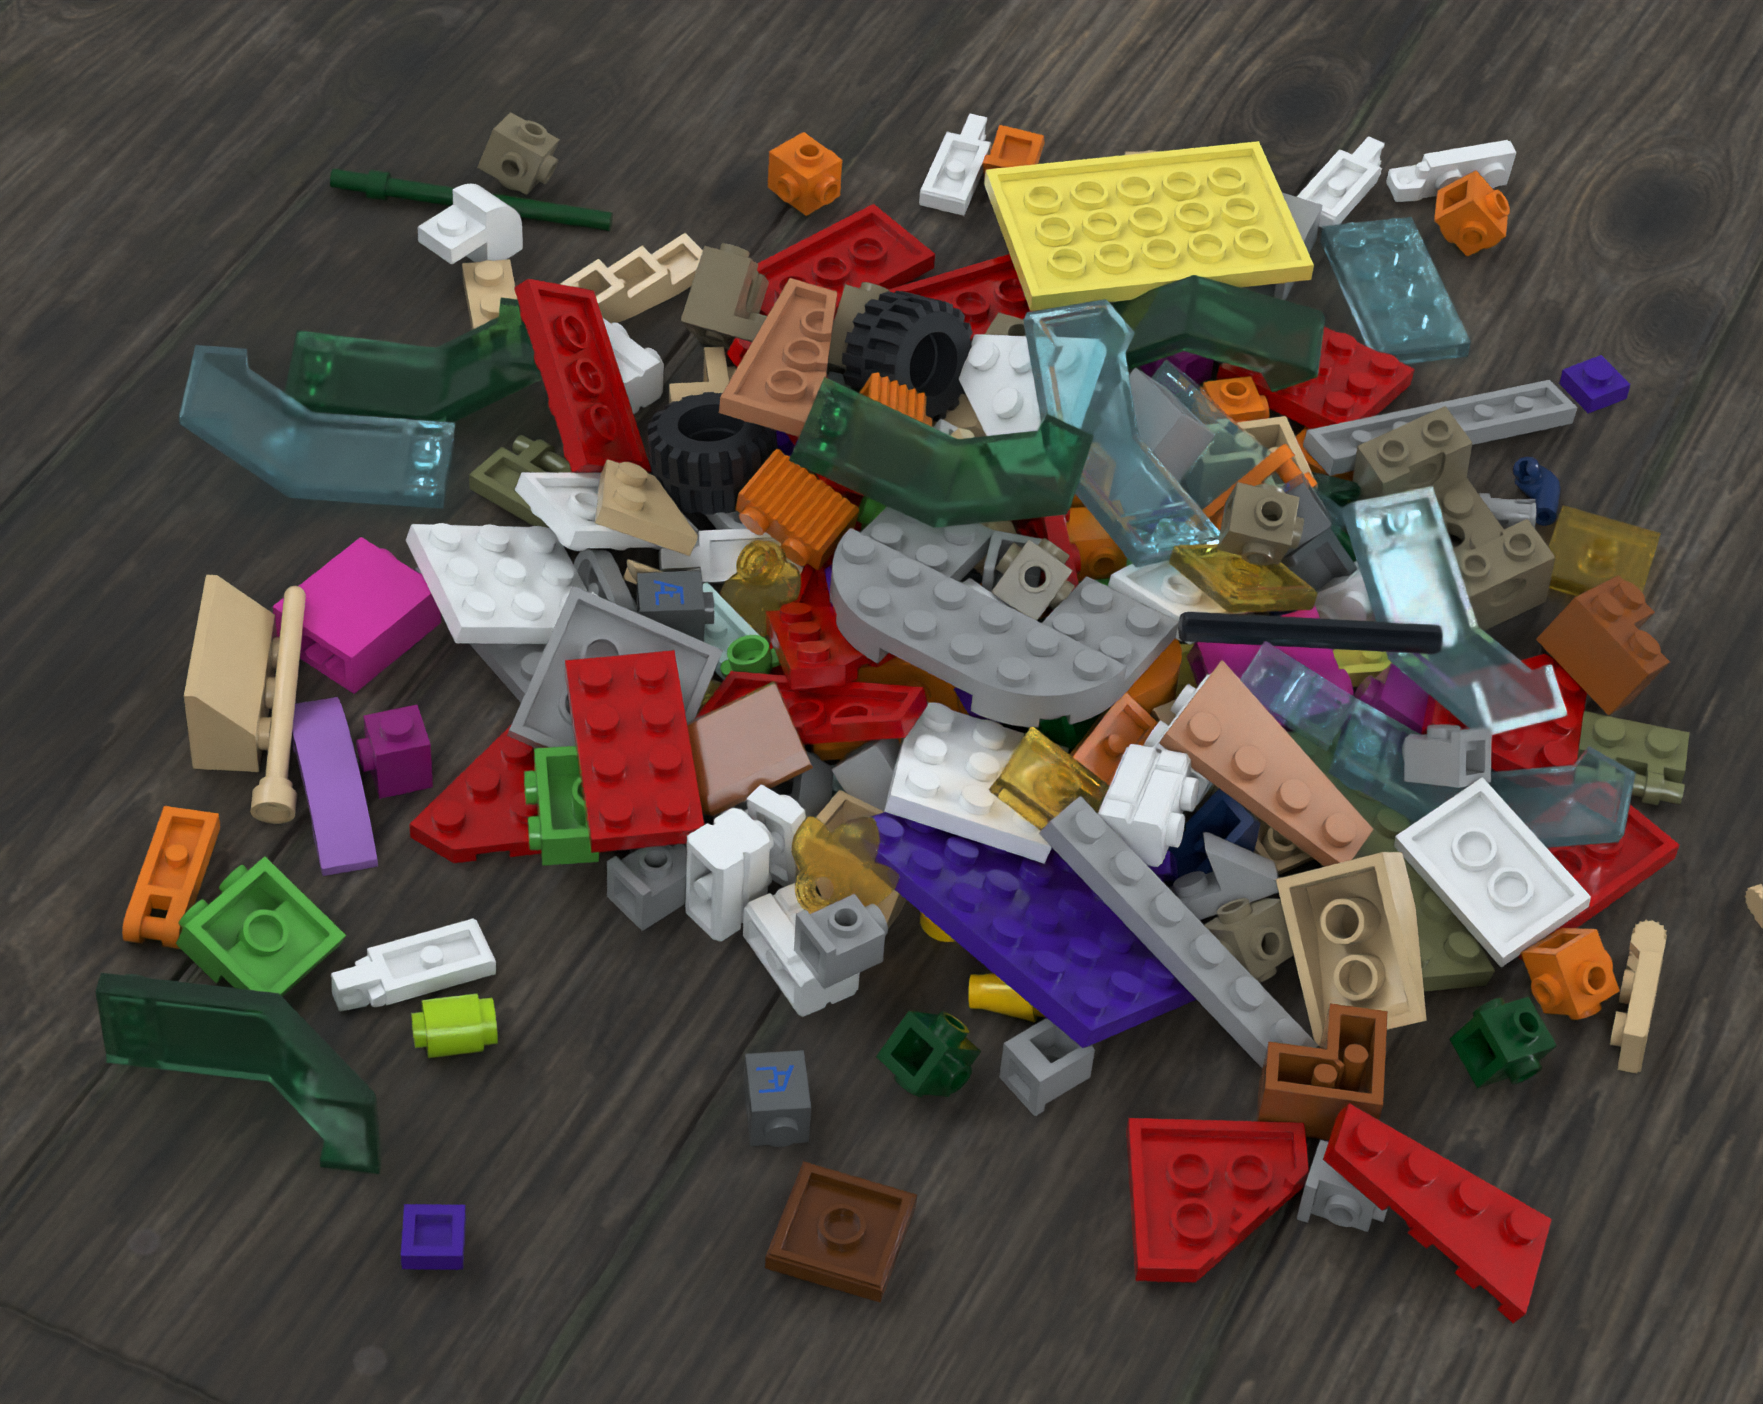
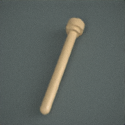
M291 586L284 593L266 775L259 781V785L252 792L251 815L259 821L272 824L289 822L294 819L296 814L297 792L292 788V782L288 780L306 600L305 591L299 586Z

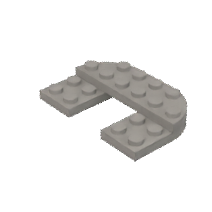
M908 488L888 505L864 530L858 532L850 528L843 535L834 553L830 603L833 604L837 614L836 625L846 640L856 650L876 663H879L888 653H891L973 695L971 712L1001 723L1023 727H1038L1039 719L1052 720L1066 716L1068 723L1073 724L1092 718L1114 705L1177 635L1179 621L1087 576L1042 623L960 583L988 553L993 530Z

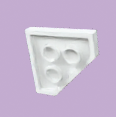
M974 334L971 343L972 347L963 365L959 381L1006 476L1017 485L1032 486L1036 482L1057 479L1059 487L1106 348L1096 339Z

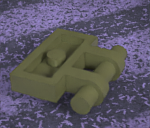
M520 435L513 443L512 452L501 447L469 474L470 490L529 524L549 528L541 518L532 513L531 507L515 491L522 472L572 473L568 461L555 453V447L542 439L533 441L524 435Z
M1584 711L1574 783L1589 786L1600 779L1615 792L1641 797L1642 803L1657 806L1659 801L1680 805L1685 786L1682 784V780L1686 770L1690 732Z

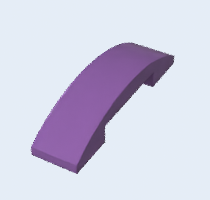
M334 697L295 704L291 742L293 751L296 752L322 876L378 867L361 775L349 727L339 698Z

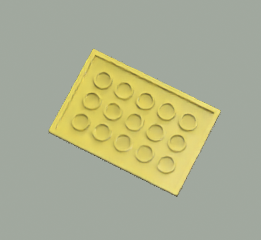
M1259 141L986 169L984 185L1030 311L1305 281L1312 278L1314 264Z

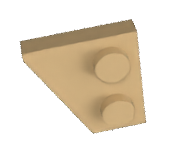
M608 459L606 460L599 480L595 523L690 556L698 535L657 478L648 474L644 468L630 462L619 464Z

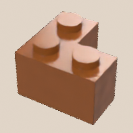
M1619 575L1575 597L1536 639L1608 716L1630 704L1670 663L1660 652L1661 649L1658 642L1647 632L1639 630L1655 612L1645 602V597L1641 590L1633 583L1623 580Z
M1330 1003L1320 1041V1048L1268 1042L1259 1081L1256 1121L1304 1123L1306 1137L1329 1140L1338 1113L1349 1103L1379 1120L1384 1098L1388 1011Z

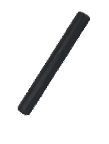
M1184 612L1180 615L1178 623L1179 639L1186 642L1437 654L1441 652L1443 646V629L1441 626L1433 624Z

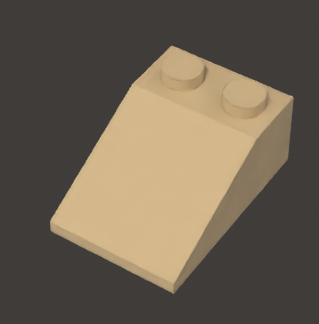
M1381 852L1276 879L1313 1038L1318 1046H1320L1330 1003L1388 1011L1387 1030L1427 1021L1416 907L1402 852Z

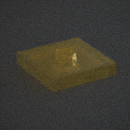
M1563 505L1549 544V549L1556 557L1549 588L1579 596L1619 575L1623 580L1633 583L1643 593L1661 533Z
M1218 544L1173 546L1169 564L1228 613L1313 610L1318 593L1281 562L1279 565L1274 563L1270 565H1254L1244 561L1241 555L1217 550Z
M1030 727L1016 745L989 790L1041 831L1079 796L1098 813L1110 785L1036 728Z

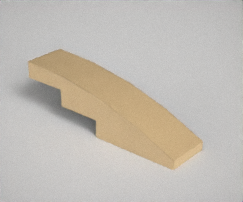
M684 233L653 254H650L641 246L608 268L600 259H597L560 284L594 290L602 317L611 324L613 322L618 323L636 316L691 287L703 250Z

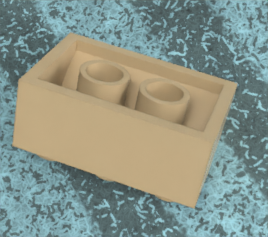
M206 575L184 692L193 769L259 772L262 750H268L271 717H268L269 709L273 708L275 670L277 669L280 637H277L275 614L217 575Z

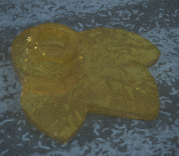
M757 540L746 545L740 552L736 563L737 573L724 583L720 596L740 616L744 617V620L759 636L765 637L768 635L766 631V611L780 610L782 604L791 603L798 599L801 588V575L796 565L786 561L785 551L778 544L772 541Z
M808 816L798 827L791 847V853L800 870L795 881V895L800 906L804 910L806 909L809 914L853 894L857 896L864 907L870 904L878 905L890 896L897 887L900 878L899 874L892 868L875 862L880 846V835L874 818L859 817L851 819L830 832L828 827L814 816ZM821 877L831 880L834 886L833 894L828 899L820 897L816 892V883Z

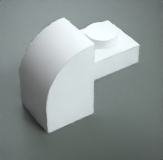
M464 184L453 189V205L418 226V242L450 264H454L465 256L474 262L506 260L523 249L522 221L515 209L481 186Z

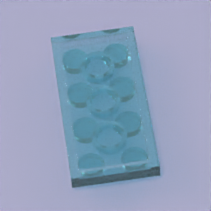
M1412 217L1322 227L1320 242L1367 347L1378 352L1391 354L1403 364L1468 357L1471 345L1470 339Z

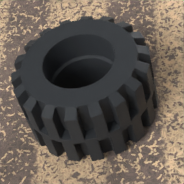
M887 291L880 294L878 300L871 299L865 304L864 314L858 313L852 321L855 326L852 333L847 332L845 343H848L847 352L842 353V364L846 365L847 369L843 374L844 383L851 386L848 394L852 400H855L871 374L879 372L881 378L888 376L890 382L897 380L899 386L906 384L908 390L915 388L917 394L925 393L926 416L931 417L932 421L935 422L945 419L947 410L953 411L959 405V396L966 394L959 381V376L972 347L970 337L973 331L970 323L964 322L965 315L960 309L953 308V304L903 291H895V293Z
M704 392L700 395L682 397L680 401H672L664 406L665 410L657 411L652 417L653 422L648 425L651 473L661 483L676 506L681 507L684 512H701L703 515L736 512L738 493L770 455L778 449L776 430L719 413L722 393Z

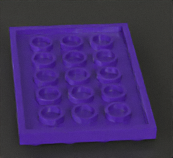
M887 812L845 826L839 841L844 848L874 871L876 875L1082 1048H1086L1197 1000L1053 848H1051L1044 864Z

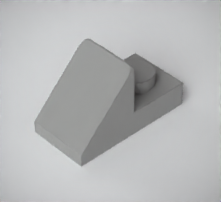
M1204 832L1205 849L1213 872L1208 874L1201 871L1191 872L1181 876L1173 883V886L1168 887L1201 920L1216 915L1217 910L1230 901L1246 898L1249 902H1253L1279 893L1276 883L1279 875L1274 861L1211 833Z

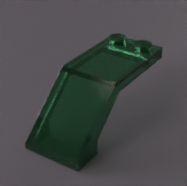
M1192 275L1149 290L1132 300L1118 301L1092 311H1079L1069 319L1064 320L1061 338L1096 339L1106 348L1096 381L1185 351L1262 373L1271 391L1275 392L1318 377L1325 317L1322 311Z
M501 297L499 317L437 348L297 330L283 397V413L435 432L541 380V372L535 364V353L526 325L520 316L518 299Z
M824 377L789 461L924 524L938 528L1066 515L1071 507L1094 435L1046 413L1036 431L957 439Z
M101 973L95 993L107 1063L270 1082L324 1139L320 1156V1167L380 1174L382 1162L376 1094L279 993L152 979L138 974L118 975Z

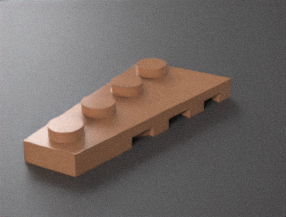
M789 278L722 393L719 413L817 442L837 291Z
M1221 660L1159 742L1160 745L1169 751L1188 754L1191 759V768L1325 867L1352 860L1374 830L1223 660Z

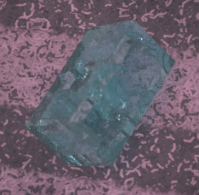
M1266 641L1240 679L1276 720L1325 751H1328L1358 703L1357 698Z

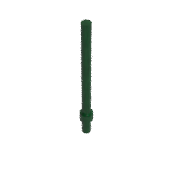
M332 169L330 176V187L366 193L367 198L387 201L389 196L446 206L453 205L454 187L391 178V173L370 170L369 174ZM493 194L515 209L522 218L610 231L612 227L613 212Z

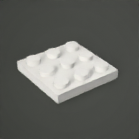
M445 523L435 525L411 524L406 538L410 551L455 643L547 644L572 586L587 591L564 546L558 541L557 535L550 528L542 526L503 527L490 524L484 526L449 525Z
M927 702L928 706L906 738H901L884 812L1045 864L1052 847L1039 832L1058 814L1065 771L1060 766L1066 760L1069 748L1057 745L1044 737H1033L1003 727L992 720H981L951 710L940 703Z

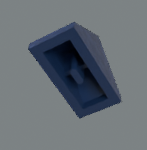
M1220 788L1184 825V832L1179 847L1169 846L1167 850L1177 858L1178 878L1196 871H1201L1205 874L1213 872L1205 849L1204 832L1211 833L1249 851H1255L1260 822L1247 808ZM1176 880L1166 881L1169 886H1173Z

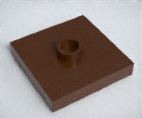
M803 1161L765 1256V1269L881 1303L914 1214L918 1194Z

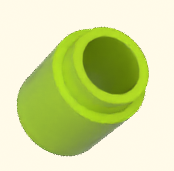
M476 993L421 1000L422 1012L411 1013L415 1048L426 1047L428 1058L483 1052L484 1045L498 1044L496 1015L492 997L479 999Z

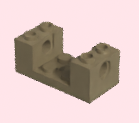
M725 243L721 244L720 249L708 246L703 248L681 318L683 325L702 344L724 347V350L728 351L735 337L753 342L767 316L761 315L759 312L769 281L764 275L758 273L759 264L748 258L750 253L743 248ZM862 282L860 288L845 284L833 322L827 376L830 371L840 374L846 372V365L842 364V353L847 352L848 343H845L847 332L852 333L855 326L852 321L858 313L864 314L866 303L871 299L878 300L880 294L887 291L890 292L888 289L868 282Z
M1444 406L1358 445L1351 492L1390 547L1396 545L1402 549L1424 581L1422 594L1455 641L1460 643L1546 602L1556 557L1528 519L1503 529L1467 479L1472 441L1448 408ZM1445 533L1453 534L1462 541V544L1455 548H1449L1438 544L1435 538Z

